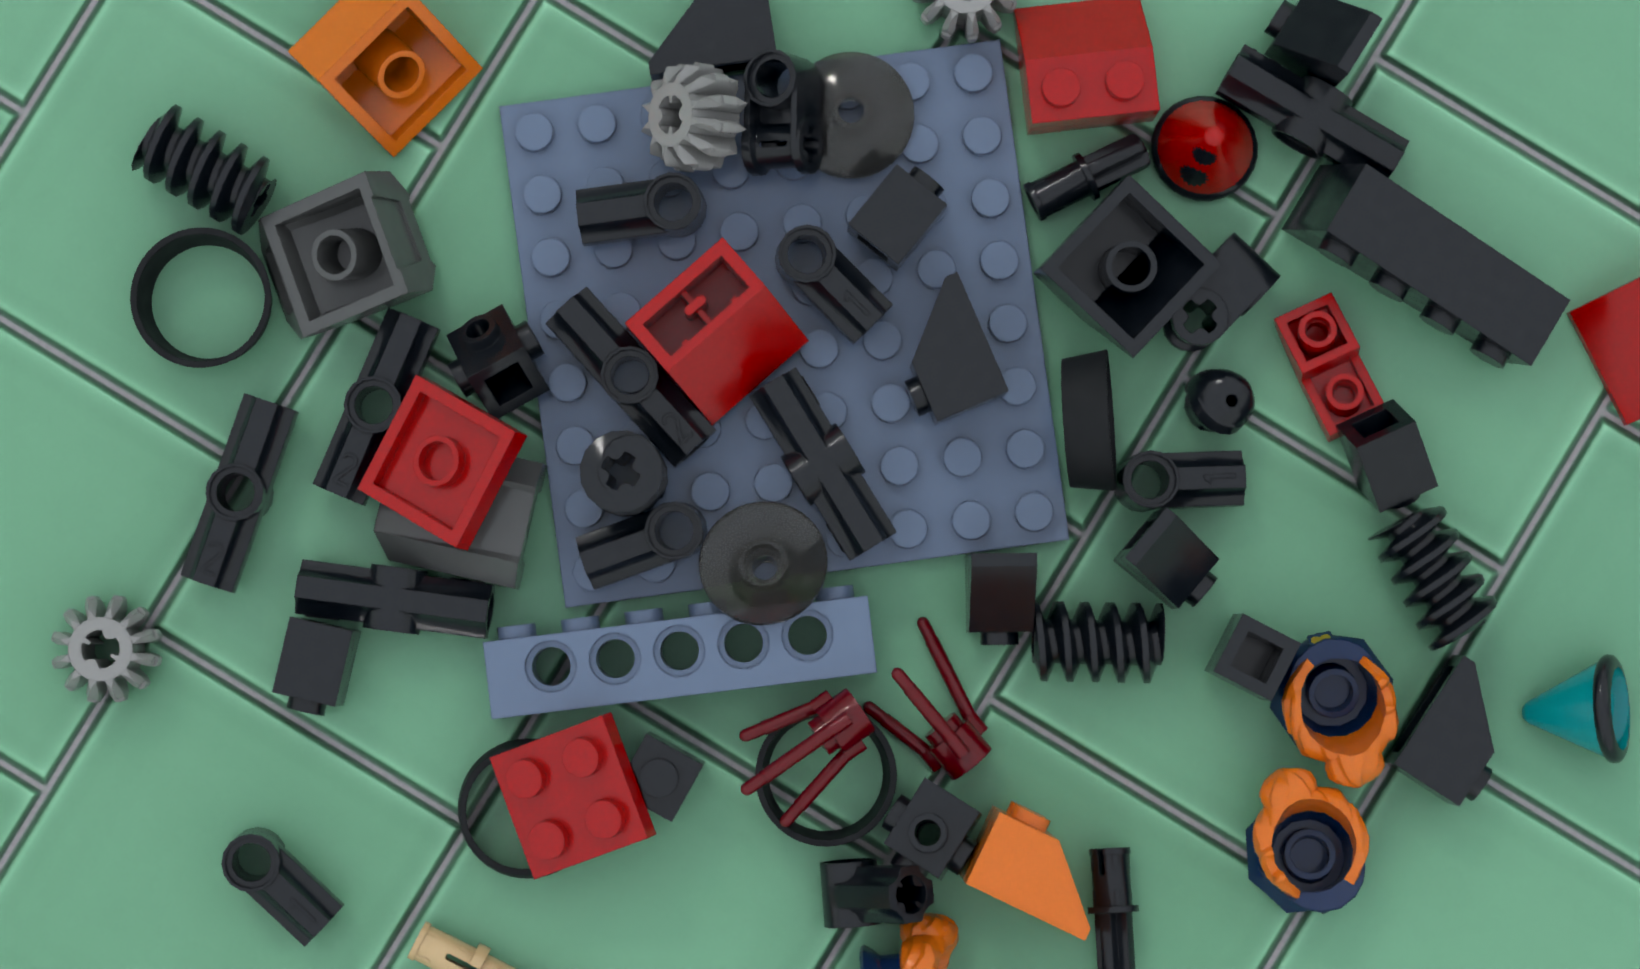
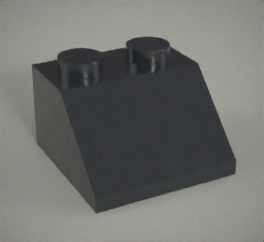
M1128 175L1111 190L1033 274L1079 318L1130 357L1134 358L1214 274L1222 263L1137 181Z

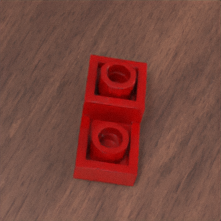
M1332 292L1274 319V325L1288 359L1328 442L1339 438L1335 425L1384 403L1359 356L1360 345Z

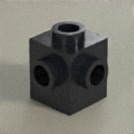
M502 304L485 314L471 318L462 327L446 335L457 357L456 360L447 365L466 398L476 392L488 413L499 419L550 390L534 360L545 354L526 320L515 326Z
M924 778L911 800L904 795L897 799L881 826L890 832L884 844L896 851L890 863L892 865H918L925 877L930 873L940 880L943 879L948 870L959 875L978 845V842L969 836L982 817V814L932 781ZM929 824L938 825L941 831L939 840L931 846L922 845L919 839L922 828Z

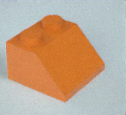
M339 0L287 51L393 157L483 69L420 0Z
M1013 801L1010 802L1007 811L992 805L976 839L978 845L960 872L964 882L1085 941L1091 928L1060 841L1046 831L1051 821L1043 815Z

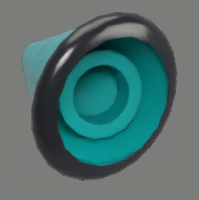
M1603 655L1597 663L1529 700L1522 707L1523 719L1533 726L1605 757L1610 763H1620L1627 753L1630 739L1629 694L1621 663L1614 655Z

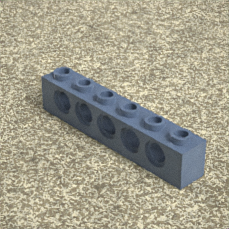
M853 585L815 589L816 602L791 605L789 592L751 597L752 610L728 613L726 600L689 604V617L664 620L662 608L624 612L626 625L600 628L599 615L561 620L562 633L537 635L535 623L498 627V640L483 642L492 719L877 673L868 596L854 597ZM801 617H814L821 621L826 629L825 644L816 653H799L789 642V629L793 622ZM740 624H749L755 627L760 632L763 640L760 654L749 662H740L733 659L727 652L725 645L729 631ZM675 632L690 634L696 640L699 648L696 662L684 670L669 666L664 660L662 653L665 640ZM618 639L626 642L634 652V665L631 671L623 677L608 675L602 669L599 662L601 649L611 640ZM550 647L559 648L564 651L571 664L568 677L558 685L544 682L536 670V662L539 655Z

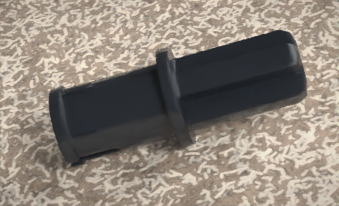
M1130 134L1085 157H1082L1079 152L1072 156V163L1031 183H1025L1024 190L1038 219L1043 221L1048 216L1089 196L1094 201L1099 199V191L1123 180L1128 175L1132 176L1146 169L1150 165L1149 154L1143 141L1136 134Z
M1130 847L1089 849L1093 907H1087L1088 914L1095 915L1098 969H1135L1132 912L1139 911V906L1132 905Z

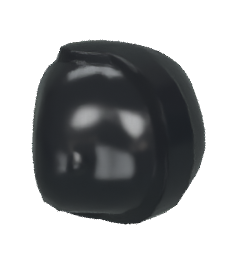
M1209 369L1194 375L1185 386L1184 409L1191 423L1199 430L1227 435L1236 433L1249 420L1254 411L1255 397L1251 385L1246 378L1232 370Z

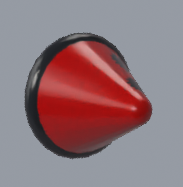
M1195 96L1173 104L1162 114L1155 125L1151 138V155L1158 175L1171 190L1182 197L1195 201H1213L1229 196L1247 182L1254 171L1258 158V142L1255 130L1249 119L1236 106L1213 96Z

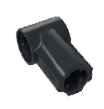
M668 172L652 180L576 190L578 226L584 246L665 235L682 238L697 231L706 218L707 205L702 192L691 178L681 173ZM684 190L690 193L692 207L683 219L668 221L660 216L659 204L663 196L668 192Z
M808 224L797 226L787 232L778 245L775 263L781 277L795 286L852 344L861 338L893 306L835 247L830 235L820 227ZM809 240L819 247L823 259L821 267L817 271L802 273L792 267L788 259V249L795 241Z
M1149 450L1128 458L1116 470L1117 488L1114 491L1115 496L1123 506L1131 511L1146 512L1166 507L1169 509L1239 507L1244 505L1246 467L1241 450L1162 453ZM1138 465H1147L1153 468L1159 475L1161 482L1160 490L1153 499L1143 498L1136 493L1132 486V473Z
M674 501L663 503L652 510L580 535L575 539L585 572L593 589L597 590L676 560L691 557L699 552L704 545L708 530L706 520L697 508L691 504ZM672 512L683 513L690 519L693 526L692 539L681 549L670 548L664 544L660 537L659 529L661 522Z
M260 827L246 829L235 837L223 852L221 865L223 874L228 882L235 888L246 891L304 947L344 906V903L285 849L281 838L269 829ZM254 843L261 845L267 850L270 855L271 865L270 870L266 874L252 875L243 870L238 859L239 849L242 845Z
M854 858L820 862L825 928H854L881 923L908 924L920 922L923 920L928 906L934 903L932 880L926 878L921 873L918 865H877L876 858Z

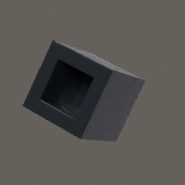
M896 164L848 223L847 232L897 271L945 213L947 204L939 198L944 189L918 167L914 166L908 173Z
M1394 399L1335 425L1358 489L1380 513L1389 508L1398 509L1414 503L1420 497V494L1438 486L1416 421Z
M1243 613L1233 614L1204 671L1261 700L1272 701L1301 643Z
M290 617L272 692L289 696L287 708L324 716L327 705L334 707L343 706L361 631L302 617Z
M650 731L645 735L630 764L647 809L672 822L705 762Z

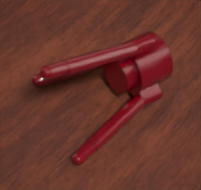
M920 617L917 620V626L958 708L962 720H960L955 712L943 718L901 668H894L892 670V678L932 726V729L925 735L931 746L873 702H865L863 710L880 723L883 728L916 752L933 772L942 767L952 780H956L976 766L991 751V746L982 737V734L988 727L974 711L929 620L926 617Z
M846 688L834 697H831L828 691L825 690L808 703L763 720L756 725L743 729L739 733L740 740L747 742L814 715L817 716L807 723L813 732L811 736L741 785V793L746 796L751 795L765 784L774 780L822 746L829 755L840 749L781 816L780 825L783 827H789L845 765L867 749L862 740L872 734L875 728L856 699Z

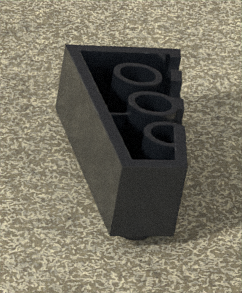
M1368 164L1319 165L1282 227V230L1319 251L1331 261L1346 267L1369 281V285L1381 294L1395 301L1404 302L1421 312L1419 317L1431 327L1448 335L1456 333L1473 343L1470 351L1474 355L1501 369L1504 368L1506 363L1532 366L1570 302V299Z

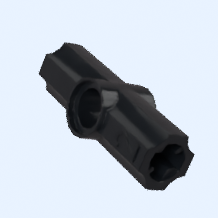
M1246 44L1233 61L1215 93L1272 127L1271 132L1277 139L1303 155L1314 159H1321L1323 157L1333 164H1368L1387 178L1395 170L1409 143V140L1351 107L1352 101L1334 86L1313 76L1304 75L1300 77Z
M585 287L578 294L571 297L546 322V326L675 468L689 458L717 431L656 364L652 356L637 343L588 287ZM634 360L641 362L647 366L649 371V379L645 388L637 394L631 395L619 392L614 386L613 379L616 369L626 361Z
M388 307L357 382L353 383L346 393L344 412L314 479V485L366 506L370 496L357 488L415 375H422L441 331L440 329ZM372 391H387L393 403L391 414L382 423H367L362 416L361 407L363 400Z
M796 367L775 378L749 396L783 451L784 455L780 457L809 505H816L827 523V528L849 561L896 533L895 528L863 478L862 474L865 473V470L837 424H830L819 406L820 403Z
M244 393L218 469L212 473L207 482L205 493L207 500L180 575L218 589L236 593L262 516L268 512L272 505L273 485L299 412ZM245 475L253 483L255 490L254 499L244 510L235 511L231 509L226 501V488L234 478Z
M302 559L295 588V613L304 614L307 617L337 621L341 619L363 622L362 627L417 635H419L420 630L488 639L494 608L495 585L466 579L427 576L428 571L371 564V568Z

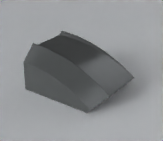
M364 171L258 220L263 257L286 321L300 339L357 321L386 310L388 307L391 308L433 291L436 265L429 257L409 201L410 194L390 171Z
M516 457L468 551L453 547L382 503L379 504L373 531L390 561L519 589L525 566L523 556L537 495L542 491L547 465Z

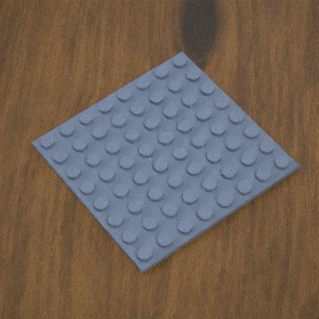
M1000 39L815 64L821 73L823 82L821 96L823 157L820 168L813 174H801L796 168L770 169L766 175L752 176L747 172L741 155L742 132L737 133L735 136L737 154L726 156L721 169L684 172L665 166L664 160L650 154L652 137L641 132L642 128L649 121V112L642 105L651 102L653 98L651 86L499 106L527 320L545 353L534 360L550 389L538 396L566 608L1069 540ZM788 69L778 79L777 89L779 96L785 92L789 85L790 75ZM744 74L728 76L738 80L736 97L744 101ZM743 109L742 112L739 114V123L744 127ZM896 164L908 173L914 166L927 173L944 189L939 198L947 204L945 213L897 271L847 232L848 223ZM672 172L681 173L691 178L704 196L707 205L706 218L702 226L691 235L682 238L665 235L593 246H584L582 244L576 210V190L652 180L659 175ZM684 190L668 192L663 196L659 204L660 216L668 221L683 219L692 207L690 193ZM808 224L820 227L826 231L833 240L835 247L893 304L854 344L795 286L785 281L777 271L775 263L776 249L786 233L793 228ZM723 237L764 283L809 342L714 424L713 427L717 431L676 468L660 452L667 466L668 484L663 498L659 499L652 509L663 503L674 501L691 504L697 508L705 518L708 530L706 541L699 552L689 558L676 560L594 590L585 572L575 538L632 516L621 517L606 512L588 498L580 479L582 458L585 450L596 438L611 431H630L643 435L647 440L649 439L546 326V322L571 297L578 294L585 287H588L646 351L627 329L625 322ZM798 240L792 243L788 249L789 262L797 271L812 273L821 267L823 259L821 250L812 241ZM958 272L1009 391L1000 398L935 425L930 413L918 416L904 381L914 377L910 365L944 279ZM634 360L626 361L619 365L613 378L614 386L619 392L627 395L637 394L642 391L649 379L647 366ZM795 367L820 403V408L830 424H837L865 470V473L862 474L863 478L896 530L895 534L851 561L841 551L816 505H809L780 457L784 455L783 451L749 397L767 383ZM631 459L626 466L615 463L611 467L610 474L617 480L614 490H618L622 483H629L633 486L637 483L639 475L632 469L634 459ZM672 512L661 522L659 529L660 537L664 544L670 548L681 549L692 539V523L683 513Z

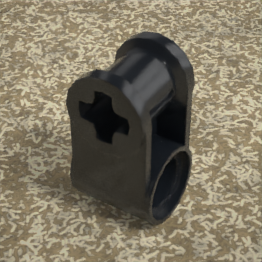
M775 49L760 51L749 61L743 78L745 86L744 102L747 103L744 108V127L747 130L743 131L741 136V155L744 166L752 176L766 175L770 169L796 168L801 174L816 173L820 168L823 157V136L821 132L823 82L821 73L816 65L807 59ZM788 69L790 75L789 85L785 92L779 96L777 89L778 79Z
M1235 232L1213 253L1222 265L1163 326L1164 336L1171 345L1181 351L1195 352L1202 350L1221 337L1238 317L1245 315L1281 276ZM1200 308L1207 315L1201 323L1203 328H1199L1191 333L1184 327L1189 317L1187 312L1191 313Z

